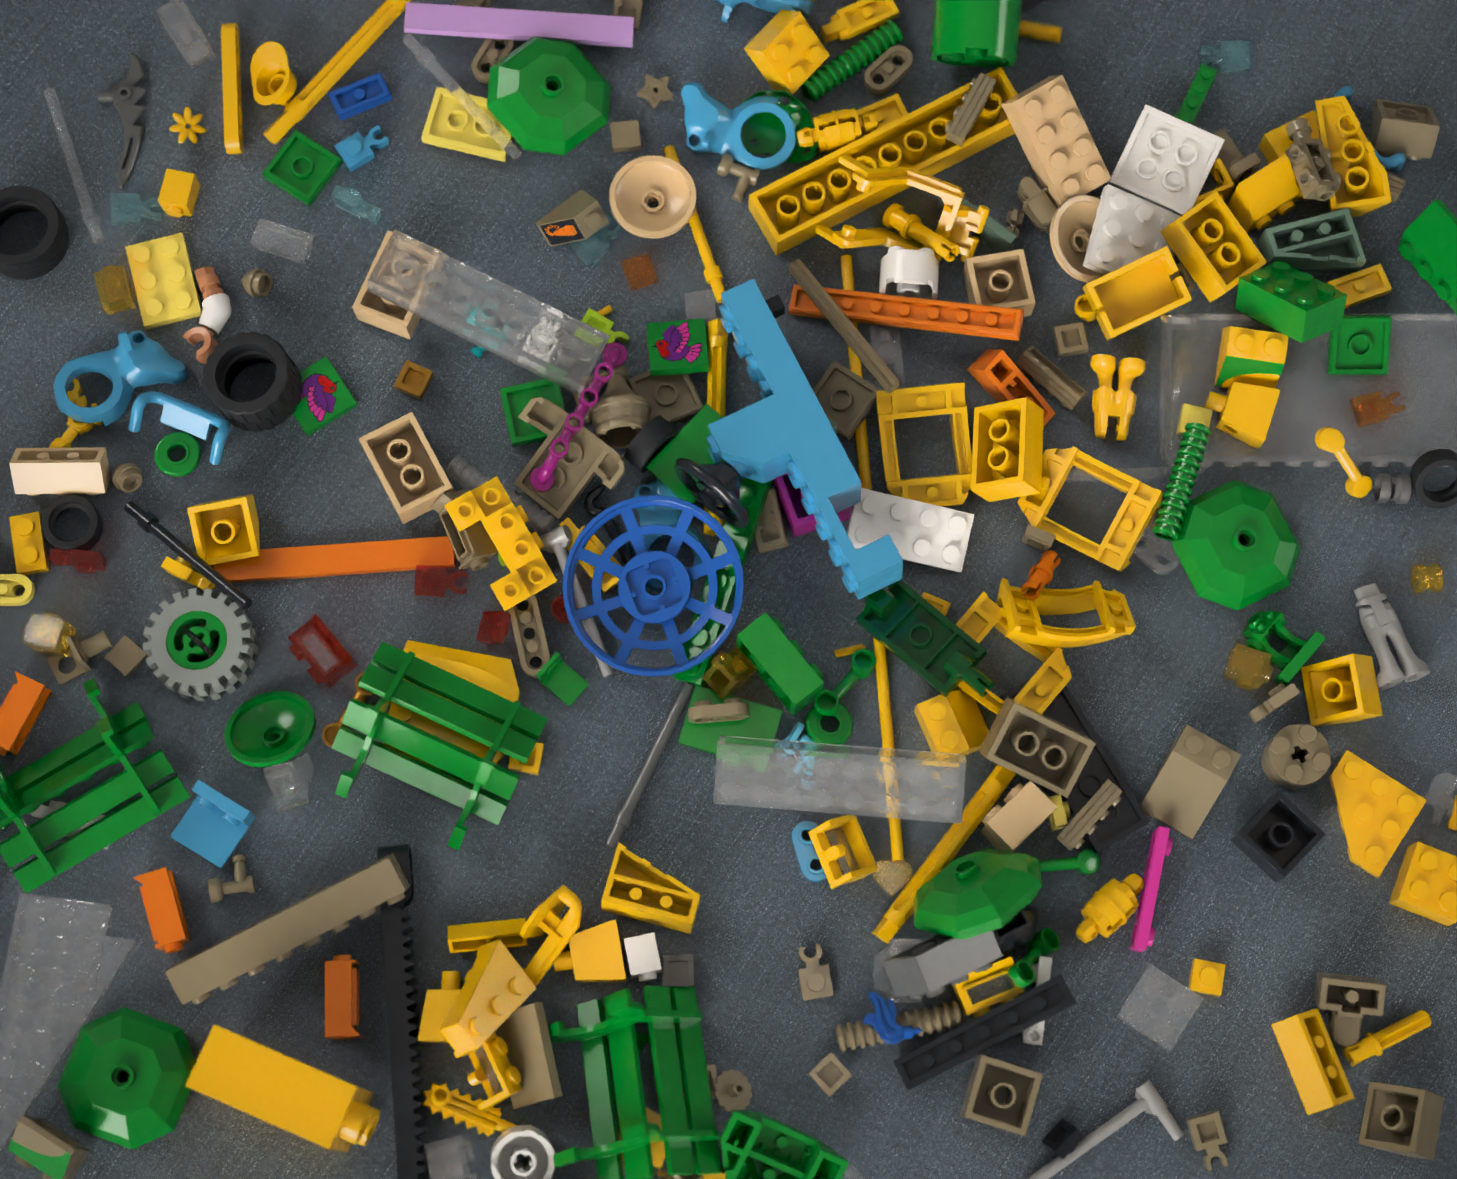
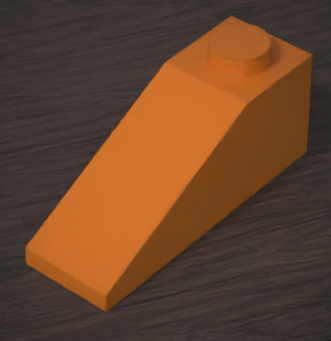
M986 349L967 369L981 387L997 402L1027 397L1044 410L1043 427L1056 414L1004 350Z

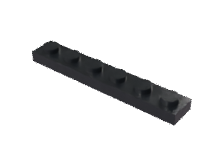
M1060 974L893 1062L907 1090H911L1077 1003L1063 976Z

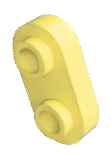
M0 574V606H23L33 599L35 586L27 576L23 574ZM20 587H24V593L20 596H17L16 590Z

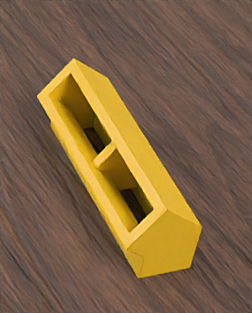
M526 918L450 925L448 926L450 953L478 951L480 946L499 939L506 948L528 946V938L524 939L520 936V931L527 920Z

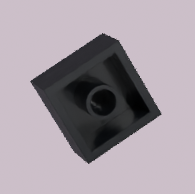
M1278 791L1232 837L1231 841L1277 883L1294 869L1323 838L1325 833L1287 797Z

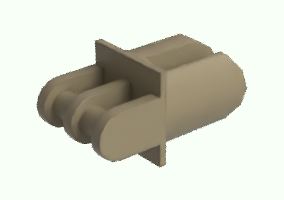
M1024 177L1021 179L1017 191V198L1022 204L1020 211L1026 213L1040 232H1050L1051 221L1057 207L1047 195L1048 187L1040 190L1032 178Z

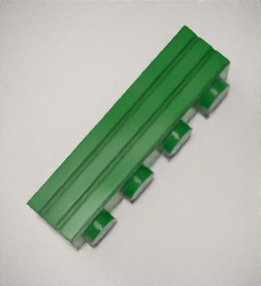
M1201 64L1177 113V119L1191 125L1193 124L1217 75V70Z

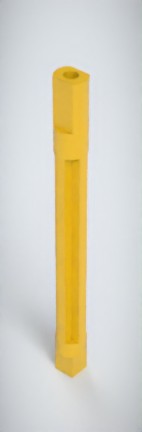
M386 0L283 109L284 112L263 133L264 136L271 143L277 144L296 123H299L395 21L406 9V2L411 0Z
M717 318L708 322L707 329L709 360L707 404L724 418L726 412L728 334L722 325L721 319ZM704 506V510L724 527L725 521L721 520ZM704 523L703 533L716 536L717 534Z
M999 764L996 765L883 915L882 920L872 932L877 938L887 944L891 941L897 931L902 928L914 912V899L917 890L953 860L1017 773Z

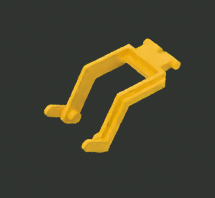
M840 155L838 162L854 171L852 179L858 182L856 189L861 192L870 193L871 188L875 186L907 184L940 196L945 206L935 232L959 246V254H962L960 257L961 261L965 262L966 258L974 256L979 238L969 233L970 231L982 233L990 212L989 207L979 205L978 210L965 206L962 204L965 192H963L961 187L905 166L869 168L850 156ZM817 225L815 229L817 234L842 249L878 245L888 248L900 246L904 249L913 250L927 248L916 240L905 239L900 234L881 227L856 229L850 225H843L841 231H833L826 226ZM935 253L934 256L937 258L938 262H940L942 257Z

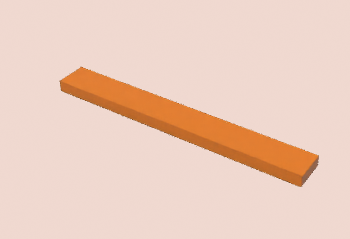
M794 284L788 309L789 314L827 319L802 287ZM823 287L851 322L1020 340L1024 318L1023 309Z
M448 536L260 549V556L214 564V569L229 582L240 583L455 567V552Z

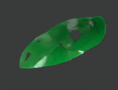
M764 90L751 95L744 101L746 102L752 98L764 95L774 98L790 99L789 105L783 104L780 99L777 105L786 110L796 125V134L801 129L810 127V129L814 128L807 106L786 91ZM766 112L755 114L743 126V145L749 153H769L773 156L781 150L785 143V126L780 118L774 114ZM755 138L756 141L760 144V146L756 145L755 143L749 144L748 142L752 141ZM798 143L796 150L786 163H800L814 158L817 155V143H813L814 146L808 147L811 152L804 154L801 153L807 147H801Z

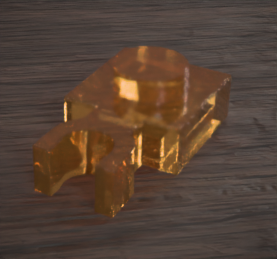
M1380 391L1349 400L1358 428L1385 422L1389 419L1388 413L1396 414L1405 410L1404 405L1396 407L1392 403V399L1401 395L1400 392H1393L1383 399Z

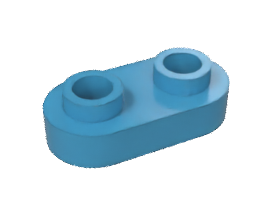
M802 821L794 827L791 835L798 864L805 879L810 882H821L827 878L823 868L815 871L810 867L812 861H819L812 841H804L801 837L804 831H811L818 825L812 821Z

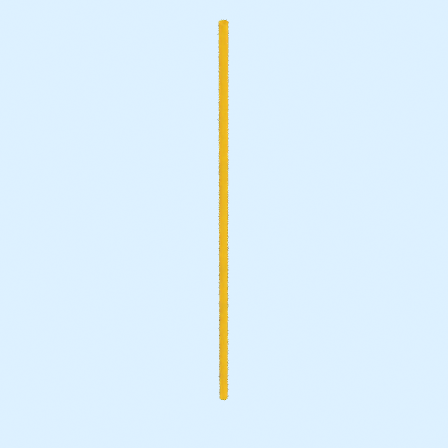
M842 255L840 260L843 290L855 291L852 256ZM852 322L858 330V322ZM848 345L850 370L862 377L861 360ZM865 418L855 432L858 470L861 488L872 490ZM873 637L892 862L904 861L887 655L886 647Z

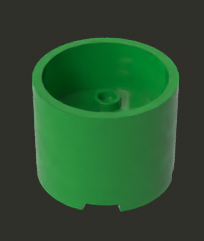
M935 0L931 60L960 67L961 64L980 66L981 69L1013 67L1018 53L1022 0Z

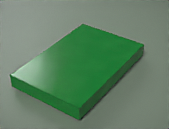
M706 404L647 465L646 470L679 499L695 504L698 501L697 498L692 495L679 479L674 466L679 458H687L698 464H714L707 449L709 447L706 437L709 436L708 425L723 417Z
M696 685L689 708L694 707L693 703L696 701L709 700L712 701V704H724L725 699L739 697ZM742 699L743 703L749 704L750 713L749 718L742 720L690 723L687 712L678 744L766 770L783 710Z

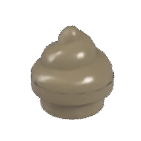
M252 269L242 277V285L247 294L252 297L266 296L271 291L272 277L264 269Z
M134 463L118 464L113 471V484L123 492H133L142 484V472Z

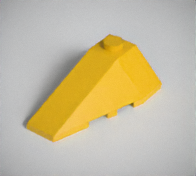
M1345 95L1316 100L1315 105L1320 139L1324 148L1329 149L1331 152L1330 162L1334 172H1338L1341 176V187L1328 200L1330 212L1349 208L1351 216L1358 217L1391 203L1387 172L1377 158L1370 141L1366 138Z

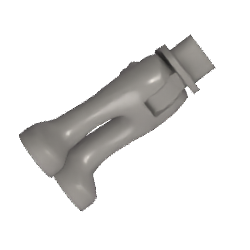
M1377 583L1355 589L1354 593L1358 600L1355 605L1359 609L1361 625L1380 666V671L1376 676L1378 691L1392 688L1403 680L1404 682H1411L1430 673L1428 665L1415 655L1405 637L1395 609L1385 600L1387 598L1386 594L1380 593ZM1386 637L1390 639L1395 648L1401 669L1388 646Z

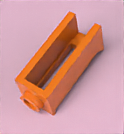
M16 671L18 683L13 684L0 707V755L4 757L7 752L16 756L19 754L53 692L46 688L45 685Z
M167 867L132 877L143 884L140 887L152 936L154 941L159 943L154 945L155 948L160 951L165 950L166 954L184 949L183 944L192 941L173 871H168Z
M334 955L333 961H324L325 1038H329V1040L364 1038L356 1029V1027H360V970L356 968V966H360V962L352 960V955Z

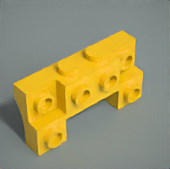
M497 476L444 505L459 532L481 521L510 571L508 575L490 584L504 611L557 582L540 551L544 547L536 531L530 534L525 525L529 518L521 505L514 506Z

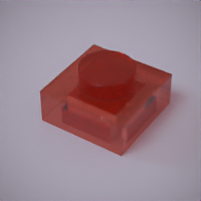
M483 611L476 640L485 644H504L511 615L503 611Z

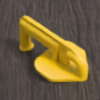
M565 885L558 888L533 911L520 931V936L524 939L538 937L545 932L548 934V937L527 967L524 969L520 965L535 987L541 982L580 926L582 917L581 901ZM566 904L570 909L562 919L559 915Z

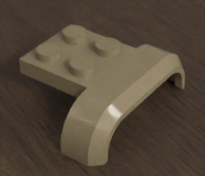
M544 397L532 398L518 417L548 436L513 484L556 518L562 520L595 474L603 480L602 483L613 490L627 472L626 462L616 450L583 425L580 432L574 434L570 441L566 456L559 460L552 472L554 483L551 489L544 493L534 491L529 483L531 473L544 464L549 455L551 443L559 438L569 413ZM576 420L569 421L570 426H579ZM561 445L554 446L556 452H564V448Z

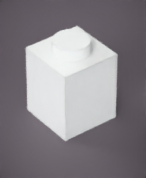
M655 933L624 938L631 978L638 977L639 982L657 979L656 973H661L662 968Z

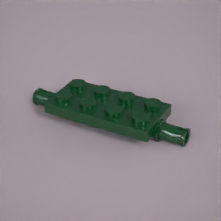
M902 580L863 597L866 599V606L855 618L857 624L944 697H947L962 681L979 693L981 697L988 694L985 691L986 689L991 691L994 687L995 682L975 667L987 655L986 649Z

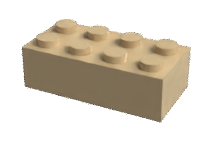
M1063 75L1049 76L1001 103L1042 190L1048 187L1047 195L1056 207H1059L1070 198L1085 195L1112 180Z

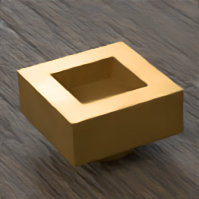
M406 360L394 383V388L422 400L434 373L432 370Z

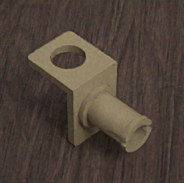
M104 629L82 642L76 641L69 635L65 638L70 647L48 658V663L58 683L64 685L92 670L89 658L108 648H112L113 644ZM71 657L75 660L76 667L71 673L64 674L59 669V663L62 659Z

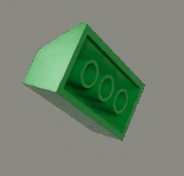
M1438 198L1404 231L1398 250L1402 257L1412 264L1420 277L1431 285L1438 297L1444 300L1457 316V217Z

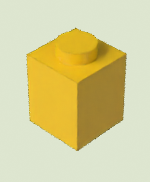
M166 168L158 201L166 214L178 218L182 217V215L192 217L200 189V183L196 175Z

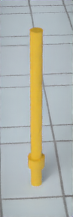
M674 145L666 146L663 149L665 156L680 164ZM695 207L693 215L688 222L705 267L703 273L706 282L711 285L716 302L722 303L721 293L725 292L721 281L723 275L720 267L715 264Z

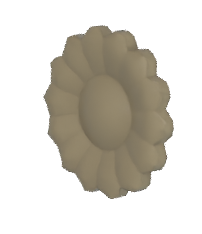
M733 1069L722 1071L720 1076L716 1077V1083L713 1085L715 1091L714 1098L717 1099L718 1106L723 1107L725 1112H733L734 1109L745 1110V1107L750 1105L749 1099L752 1098L750 1091L752 1086L748 1083V1078L743 1076L740 1071L735 1072Z

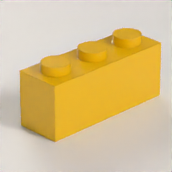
M1318 1008L1271 1024L1308 1115L1355 1098Z

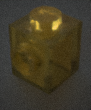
M111 265L94 273L100 303L107 315L136 308L130 278L123 266Z
M44 612L43 616L31 614L29 622L23 629L22 643L35 652L68 657L70 646L65 637L70 635L74 638L76 628L54 613Z
M1237 643L1230 651L1222 678L1236 682L1235 685L1241 689H1258L1264 682L1268 683L1270 680L1273 665L1269 663L1272 655Z
M737 647L729 653L725 651L720 652L711 661L712 666L702 678L723 700L743 687L758 669Z

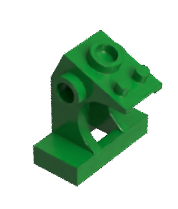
M1257 612L1247 621L1248 626L1242 632L1243 636L1247 639L1246 645L1257 654L1262 653L1281 669L1273 682L1276 685L1284 683L1286 686L1326 638L1316 631L1307 641L1301 640L1284 627L1286 620L1282 612ZM1272 634H1275L1287 644L1281 653H1278L1267 642Z

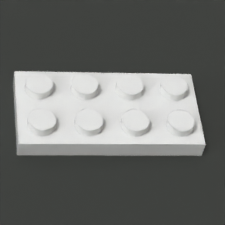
M861 488V502L853 505L847 534L855 549L890 535L903 560L961 573L974 514Z

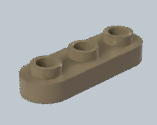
M532 595L522 601L529 604L526 610H519L518 605L520 603L509 608L508 611L521 667L529 677L538 678L537 673L551 657L537 598L535 595ZM529 630L535 632V636L532 639L524 637V634ZM534 659H540L542 664L540 667L534 668L531 666V662Z

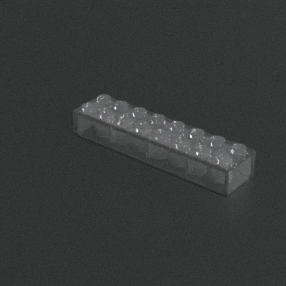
M394 229L368 278L367 291L579 396L586 388L610 335Z
M721 735L717 743L714 804L962 824L966 754Z

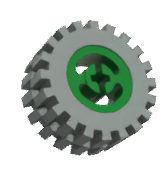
M197 588L188 589L189 596L184 597L179 591L172 595L175 602L169 605L166 600H163L159 604L163 609L161 614L158 615L152 612L149 617L153 626L152 628L145 626L143 633L148 639V642L143 643V651L148 655V658H145V660L154 671L153 674L173 693L177 692L182 698L189 700L191 696L196 701L206 702V696H210L213 700L221 699L220 692L226 690L229 695L235 692L236 689L233 685L238 680L244 684L248 679L244 674L247 669L253 671L256 663L253 661L252 655H258V646L254 643V640L257 639L256 632L242 609L225 594L220 593L218 596L214 590L207 588L204 589V593H200ZM199 624H205V625H206V626L203 627V628H202V627H198V626L193 627V626L199 625ZM188 629H190V631L200 641H203L205 643V645L214 653V655L209 658V656L184 633ZM183 636L184 648L180 651L179 645ZM217 636H219L220 642H219L218 649H217V651L215 652V650H216L215 638H216ZM195 659L205 660V661H203V662H198V663L193 662V660H195Z

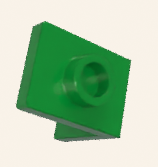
M558 652L537 673L539 682L569 707L589 686L585 679L562 661L561 655Z

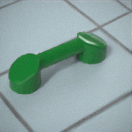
M868 649L855 651L851 659L850 672L833 691L824 689L816 694L814 700L815 710L822 715H835L838 710L839 701L859 679H865L872 674L876 663L874 653Z
M1090 849L1081 851L1075 857L1038 860L1041 872L1076 869L1080 874L1089 876L1094 874L1100 867L1099 856Z
M1044 928L1037 932L1029 943V951L1023 959L1007 968L1010 978L1020 988H1024L1034 982L1035 971L1032 966L1040 956L1046 957L1059 949V937L1052 929Z

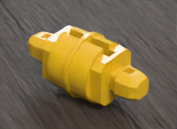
M855 108L831 110L829 113L814 117V128L810 129V127L799 130L797 132V139L801 147L814 146L813 143H817L820 152L834 151L862 138L863 131L865 133L874 131L878 128L876 115L873 113L861 114V117H858Z
M1136 873L1128 875L1121 882L1112 878L1099 891H1096L1093 897L1081 909L1084 920L1076 928L1075 933L1078 939L1088 943L1098 936V933L1108 938L1121 925H1124L1139 906L1136 896L1143 889V879Z

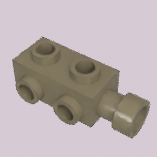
M1295 119L1286 126L1288 136L1294 143L1285 153L1290 160L1304 199L1327 201L1341 187V176L1338 172H1334L1330 162V150L1324 148L1321 139H1312V128L1308 119Z

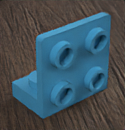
M198 780L192 788L197 797L171 834V838L217 867L223 868L256 819V816Z

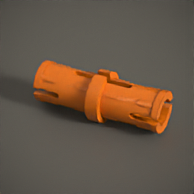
M1045 551L1037 565L1034 564L1031 567L1029 578L1021 587L1022 593L1026 591L1024 597L1027 599H1037L1043 587L1050 584L1053 579V572L1061 562L1060 557L1056 558L1058 554L1055 551Z

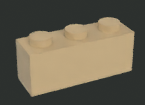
M106 447L16 448L9 463L15 494H26L28 496L40 494H57L59 496L87 494L94 496L105 493L111 479Z

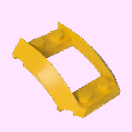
M947 382L946 384L897 388L891 393H887L884 389L876 391L886 487L889 492L894 496L941 507L964 504L971 488L972 471L965 382ZM950 414L957 474L901 479L894 419Z
M1072 446V448L1067 449L1054 448L1044 451L1042 455L1041 493L1021 496L1017 503L1032 526L1055 535L1057 541L1121 572L1132 563L1129 559L1156 508L1160 509L1163 492L1114 469ZM1073 466L1127 494L1100 545L1046 517Z
M1002 578L996 604L1004 607L1009 625L1005 635L1006 638L1043 647L1070 648L1097 644L1124 635H1131L1136 628L1125 595L1115 589L1112 591L1102 589L1100 581L1094 580L1092 585L1072 589L1043 588L1039 597L1035 600L1024 597L1026 591L1022 593L1021 588L1009 585L1008 579ZM1096 609L1102 625L1088 628L1052 627L1042 625L1039 615L1077 614Z
M984 591L955 624L977 643H980L993 627L1003 635H1006L1009 629L1004 608L999 607ZM1010 639L1026 652L1043 662L1015 696L1014 700L1043 713L1072 678L1069 666L1066 665L1062 653L1063 650L1061 648L1043 647ZM964 681L957 685L970 697L995 714H998L1004 703V700L987 689L985 691L988 694L981 697L979 693Z

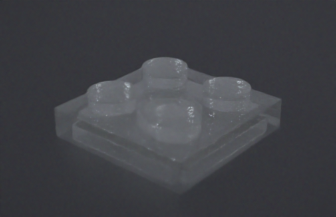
M1148 964L1116 1017L1170 1052L1203 998L1154 965Z

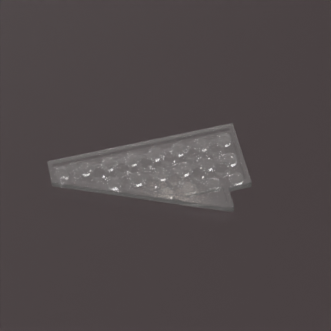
M19 893L0 988V1150L5 1149L13 1137L21 1115H27L76 1040L82 1026L87 1023L137 945L136 940L109 937L114 906Z

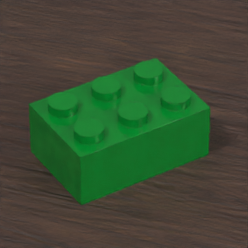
M1277 261L1239 278L1235 309L1300 343H1304L1342 326L1347 294L1335 289V286L1323 283L1313 278L1309 273L1290 267L1286 262Z
M765 612L737 634L736 649L794 717L815 700L816 694L823 689L824 682L822 678H824V675L814 663L810 665L802 657L805 654L803 649L794 639L791 642L783 634L785 628L775 616L770 618Z

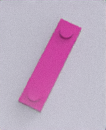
M1159 826L1152 831L1143 877L1144 886L1140 892L1139 906L1130 943L1132 951L1143 952L1147 949V946H1152L1154 941L1155 928H1152L1151 924L1165 855H1170L1173 838L1168 837L1170 828Z

